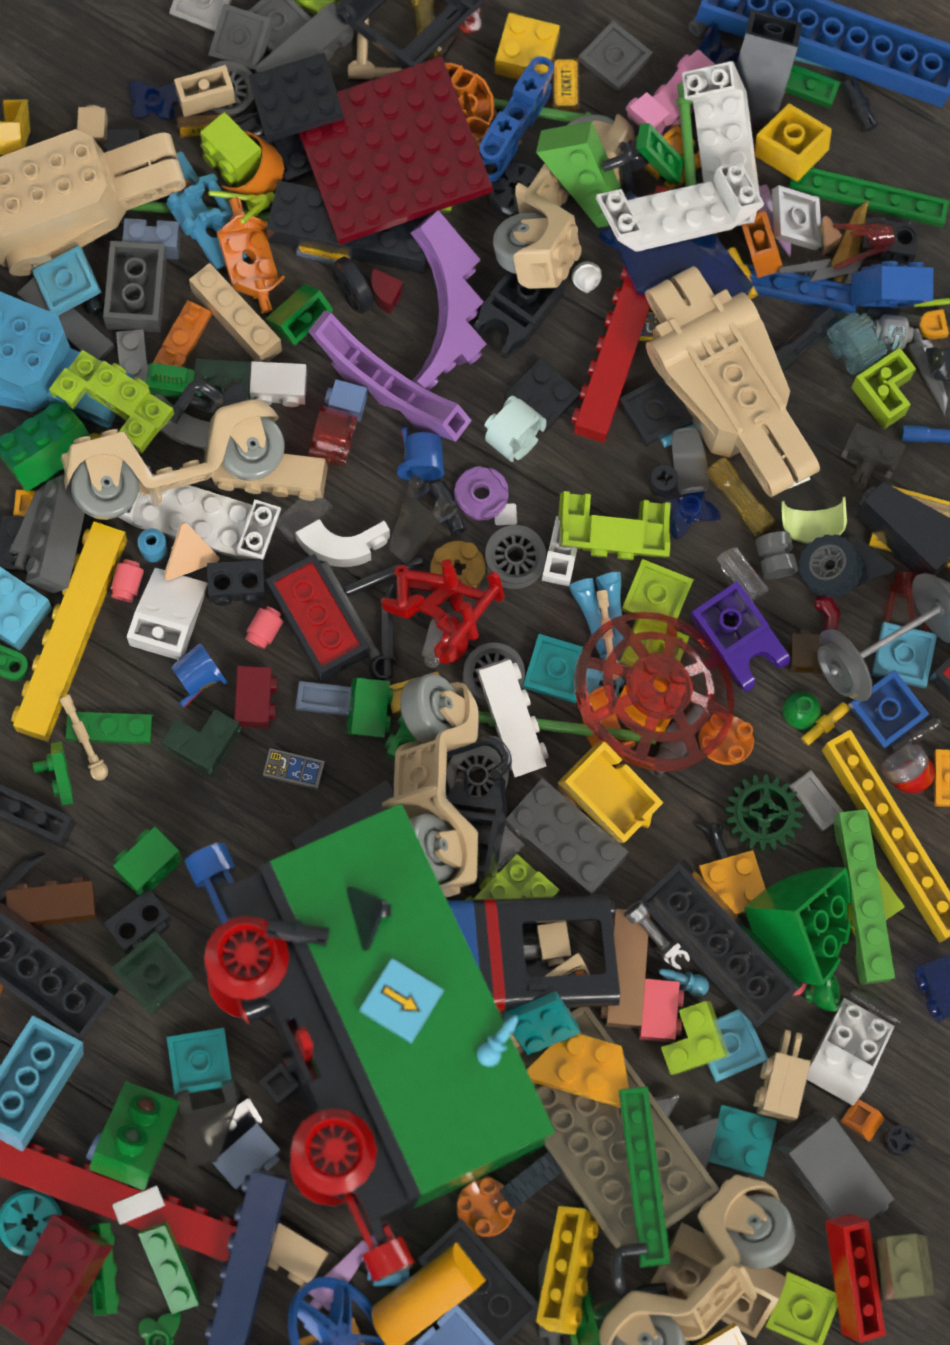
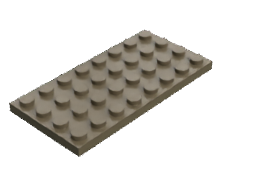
M579 1007L571 1013L579 1025L580 1034L615 1044L589 1007ZM522 1046L517 1048L526 1070L549 1047L530 1055L526 1053ZM624 1057L629 1088L645 1087ZM532 1082L555 1130V1133L544 1144V1147L548 1152L550 1151L563 1170V1174L615 1249L626 1244L637 1243L621 1109ZM649 1092L667 1229L716 1196L720 1189Z

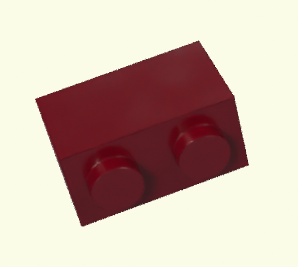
M238 666L235 705L236 727L270 729V720H275L276 704L271 703V694L277 693V676H272V668Z

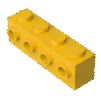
M558 1206L536 1319L539 1325L550 1332L576 1335L577 1326L582 1321L581 1304L588 1290L586 1278L588 1267H591L593 1263L592 1246L599 1232L597 1221L586 1209Z

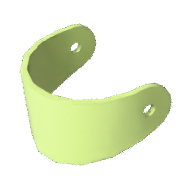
M843 497L841 504L835 507L817 511L794 510L787 507L785 501H782L783 527L786 532L790 533L793 540L804 544H809L815 538L823 537L826 534L840 536L847 524L846 498Z

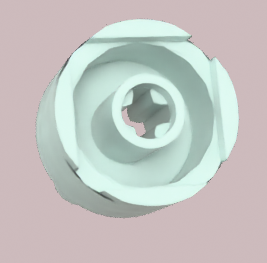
M511 396L506 400L503 409L497 415L492 414L487 419L485 427L488 430L485 440L508 460L514 462L513 458L517 460L523 458L539 440L535 436L538 430L544 431L546 419L523 400Z

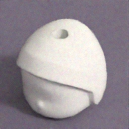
M582 262L573 269L572 281L576 287L588 293L596 288L601 280V269L592 262Z

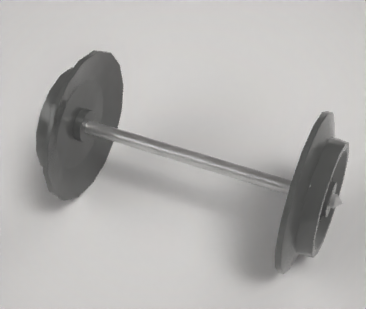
M926 572L916 575L912 582V590L916 607L921 616L860 653L841 632L831 628L822 631L819 637L817 656L820 668L830 685L839 694L846 697L849 696L859 702L868 700L872 694V679L863 658L923 622L941 640L950 644V583Z

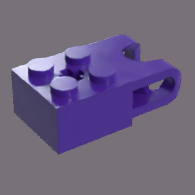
M738 581L692 611L689 617L735 683L744 692H749L755 685V678L749 668L751 658L756 656L766 657L778 668H783L790 663L788 653ZM726 616L727 619L733 618L735 620L733 623L734 627L726 626L723 623L725 621L723 617Z

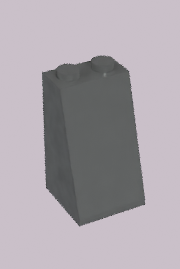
M814 1109L771 1145L830 1219L853 1214L870 1220L874 1216L883 1214L889 1208L888 1204L894 1200L848 1135L831 1115Z

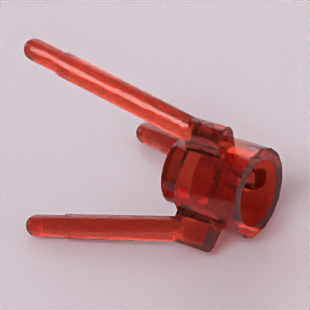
M881 223L872 225L833 224L834 229L855 230L850 231L851 236H868L870 245H875V248L836 264L834 268L837 270L876 253L886 252V246L894 244L892 225H882Z
M906 571L895 574V582L890 583V595L884 622L890 623L896 593H898L899 598L907 599L910 622L915 620L912 582L917 575L915 572ZM923 622L922 624L924 631L928 632L929 627L925 622Z

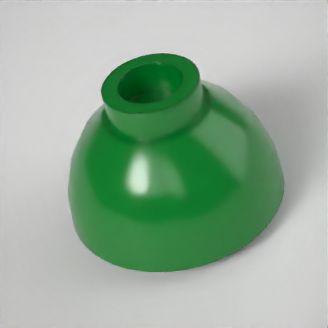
M797 691L785 699L782 706L783 717L790 726L796 729H808L814 726L820 718L821 705L813 694L806 691Z
M834 974L823 986H806L805 992L808 1003H814L825 1011H837L840 1006V989Z

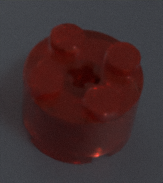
M321 405L308 457L323 458L327 464L338 467L339 465L345 466L351 442L346 440H352L358 417L352 416V413Z

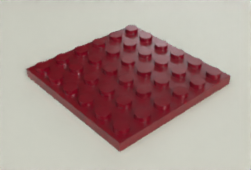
M442 56L414 65V68L409 67L337 92L345 119L299 133L339 245L493 192L490 179Z

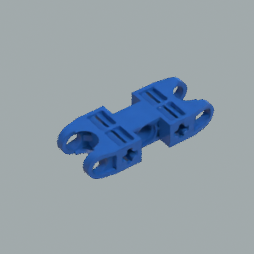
M538 56L531 60L513 88V96L504 111H499L481 141L479 153L484 166L492 164L497 168L496 173L488 174L490 182H494L501 177L517 152L518 144L528 126L532 127L550 96V80L553 75L554 65L546 57ZM538 64H544L548 66L549 70L545 74H540L535 71L534 67Z

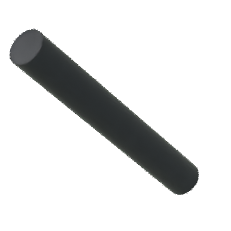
M418 555L346 585L344 590L349 597L396 577L394 570L397 566L404 565L409 570L423 566L424 563L421 556Z

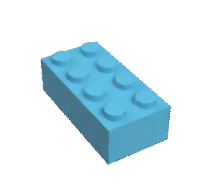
M0 567V640L20 652L51 611L52 607L46 597Z
M33 1015L0 1066V1140L22 1152L84 1054L83 1042Z

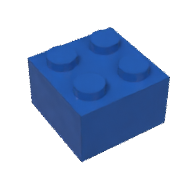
M896 670L888 673L872 686V694L868 700L861 702L853 700L847 704L850 712L879 750L887 747L929 715Z

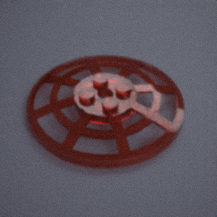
M628 613L615 617L603 624L589 637L581 649L574 675L575 695L579 710L586 725L599 742L605 741L622 760L648 770H682L696 765L707 758L724 740L733 719L735 705L734 689L730 674L724 661L710 642L690 625L660 613ZM634 619L657 620L667 623L666 633L648 631L635 634L625 622ZM615 627L625 638L612 650L607 660L590 657L599 639L611 628ZM678 628L696 639L708 651L711 657L703 660L690 645L677 638ZM649 639L665 641L663 653L649 654L641 641ZM628 646H631L639 657L632 667L616 663L620 654ZM678 646L688 653L696 663L685 667L674 658L675 647ZM718 667L723 677L727 693V709L714 701V684L710 669ZM587 668L604 671V690L609 703L595 711L587 691ZM700 673L703 674L706 684V697L693 691L692 676ZM613 674L626 677L627 694L620 698H617L615 694ZM655 680L664 684L665 692H660L655 688ZM690 702L704 708L698 720L691 726L683 712ZM633 704L641 713L647 716L645 725L642 726L633 720L625 712L624 708ZM712 712L724 720L723 726L717 736L705 748L699 750L694 734L705 725ZM615 713L626 727L641 736L637 750L634 751L615 739L605 729L601 720ZM674 718L680 730L669 733L655 731L658 719L665 720ZM684 739L689 752V756L675 759L647 756L652 740L674 742Z

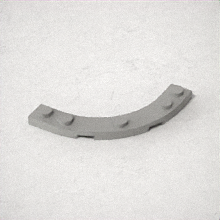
M144 330L116 332L120 366L130 373L134 379L139 378L145 382L148 365ZM155 396L156 398L160 399L170 407L174 408V406L164 396ZM183 412L177 424L169 420L160 432L180 444H187L205 451L210 422L194 418Z

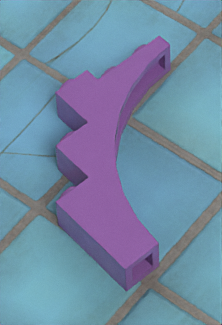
M439 210L429 215L411 232L430 264L438 291L439 317L435 340L422 369L412 380L428 391L439 382L436 377L442 372L444 374L448 373L456 364L460 366L467 362L470 365L481 357L482 353L480 350L486 345L484 340L468 323L479 313L477 308L483 301L465 281L476 271L474 266L480 259Z
M324 311L308 331L333 360L331 365L345 381L366 387L379 404L399 410L414 428L456 442L472 421L457 403L424 389L374 355L331 312Z

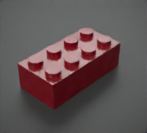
M53 1214L0 1306V1324L30 1345H57L111 1252L113 1245L70 1216Z

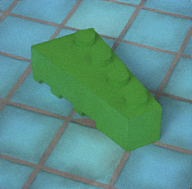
M589 121L541 130L536 153L597 227L610 226L596 200V195L619 189L622 190L613 169L604 172L601 162L607 160L608 156L593 122Z

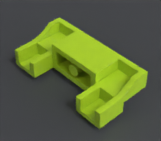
M82 350L68 369L64 368L49 388L50 394L55 398L58 396L68 402L69 407L74 410L85 393H87V396L126 420L118 433L125 432L137 451L142 454L155 435L174 415L173 408L150 394L149 386L139 378L133 380L127 376V372L118 364L113 363L110 365L105 361L101 362Z
M567 491L560 493L558 521H561L559 547L591 551V556L607 557V553L618 554L617 559L634 560V556L637 555L661 558L670 556L669 519L671 503L665 502L660 504L651 503L648 500L641 501L639 504L638 520L597 515L589 516L591 494L577 495L570 494Z
M516 854L500 873L496 874V878H485L478 888L481 891L475 898L469 896L466 900L555 897L559 893V889L542 873L535 871Z

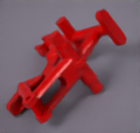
M445 559L441 562L442 574L409 570L404 565L397 566L394 570L397 577V599L382 598L383 610L405 619L412 617L418 611L433 617L436 620L437 628L450 636L447 642L441 641L434 647L437 658L444 652H447L448 662L456 659L457 653L455 648L466 634L470 640H475L479 637L476 621L492 600L495 599L501 602L505 597L500 576L494 571H491L488 575L490 586L486 591L463 584L457 577L456 570L450 559ZM410 589L433 592L426 599L418 594L410 597ZM462 595L478 600V602L472 608L469 602H463ZM447 598H449L453 610L462 613L463 621L458 627L449 623L447 613L438 607Z

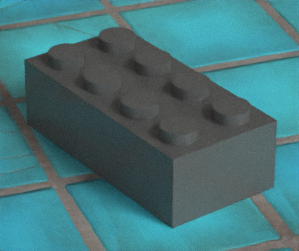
M543 778L506 818L505 828L583 895H594L624 861L629 852Z

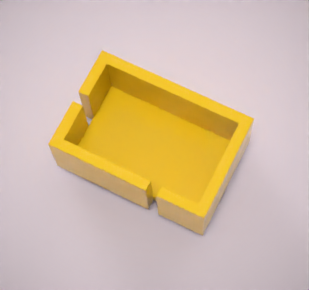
M3 100L5 121H0V155L2 156L25 148L30 133L28 100Z
M605 741L599 742L559 780L558 784L607 834L618 843H625L642 825L639 821H646L663 802L627 764L617 765L614 768L612 765L619 764L622 759Z

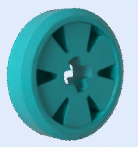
M24 1190L14 1194L3 1204L0 1210L1 1240L13 1252L29 1256L53 1214L63 1215L60 1206L51 1196L37 1190ZM33 1214V1218L38 1221V1226L33 1227V1231H28V1227L23 1225V1220L28 1219V1215Z

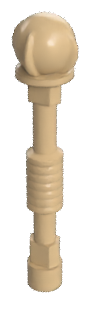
M601 590L596 593L602 615L600 620L602 638L605 639L607 652L602 673L609 680H617L623 673V667L620 665V661L616 660V654L613 651L612 638L614 636L612 622L608 615L607 590Z
M70 694L60 698L62 706L73 722L72 727L79 743L83 744L90 762L88 769H90L91 776L99 781L105 779L108 775V768L103 763V759L99 760L97 754L94 753L89 742L90 737L83 722L79 721Z

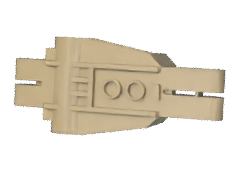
M75 129L1 156L0 264L4 268L8 267L10 274L14 276L33 274L32 270L51 261L53 258L77 245L82 248L117 228L126 210L182 190L186 186L180 163L177 160L178 157L171 135L169 133L154 134L104 153L92 136Z
M695 266L673 276L671 281L666 280L645 291L648 304L660 322V325L655 327L653 339L646 343L648 356L659 375L686 405L693 417L692 423L710 452L728 458L741 453L769 497H773L794 485V482L799 483L819 472V463L786 410L790 389L764 323L760 319L751 299L743 292L731 297L727 289L714 295Z

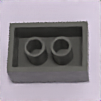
M110 241L103 315L106 329L130 331L143 329L146 332H161L167 264L165 244Z

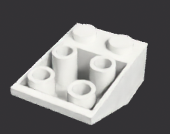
M155 568L134 613L127 634V640L132 647L179 660L186 653L208 583L186 576H180L168 581L164 578L165 570Z
M844 998L811 1059L807 1080L854 1106L865 1091L895 1026Z

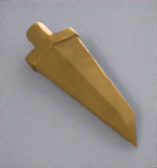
M868 201L854 211L829 267L857 262ZM846 275L834 277L833 281L843 283Z

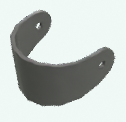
M695 428L674 430L672 432V456L674 469L678 474L677 488L679 494L708 491V464L700 434Z

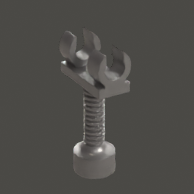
M641 900L633 903L625 911L624 916L631 924H640L656 942L657 946L654 950L661 955L665 962L677 969H682L675 963L676 955L681 957L682 954L683 958L689 962L688 953L679 949L681 946L668 937L665 938L662 932L647 917L649 909Z

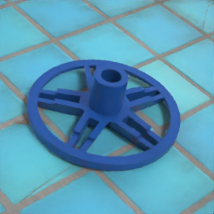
M319 1277L307 1282L295 1293L288 1314V1330L291 1345H300L297 1332V1317L304 1322V1327L318 1339L310 1345L386 1344L378 1333V1337L353 1334L351 1332V1300L362 1309L373 1327L374 1324L372 1321V1303L349 1283L333 1277ZM318 1288L334 1290L333 1302L330 1303L329 1319L303 1300L310 1291Z

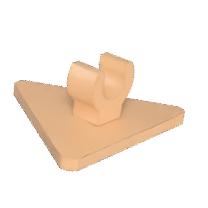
M185 522L180 524L174 545L171 547L172 551L164 578L169 581L207 567V563H217L219 561V556Z

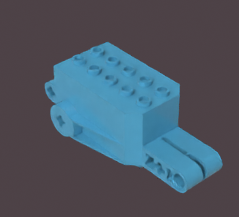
M0 292V405L30 412L45 408L56 402L66 403L69 407L68 402L58 396L56 398L53 397L49 391V388L64 368L68 369L80 354L79 351L70 348L58 315ZM127 372L126 375L134 380V377ZM85 393L74 410L70 408L76 416L104 427H111L116 417L115 413L87 396V393Z

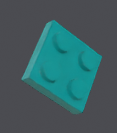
M539 634L523 688L576 704L592 649Z
M556 991L503 1013L504 1022L514 1015L518 1017L515 1030L512 1033L528 1055L580 1034L578 1023Z
M224 1028L167 1037L175 1096L233 1086Z
M721 1105L717 1117L719 1122L708 1163L763 1178L777 1120Z

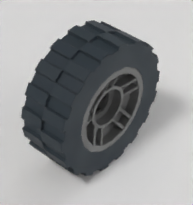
M826 534L823 537L815 538L813 542L807 545L806 549L801 553L798 565L800 566L799 573L803 577V581L813 593L816 592L818 596H826L833 599V597H842L843 594L851 592V589L857 586L858 580L863 574V562L861 561V555L848 539L836 534ZM835 565L833 569H831V570H828V569H827L828 566L831 567V566Z
M549 1151L500 1189L499 1192L514 1210L563 1170Z

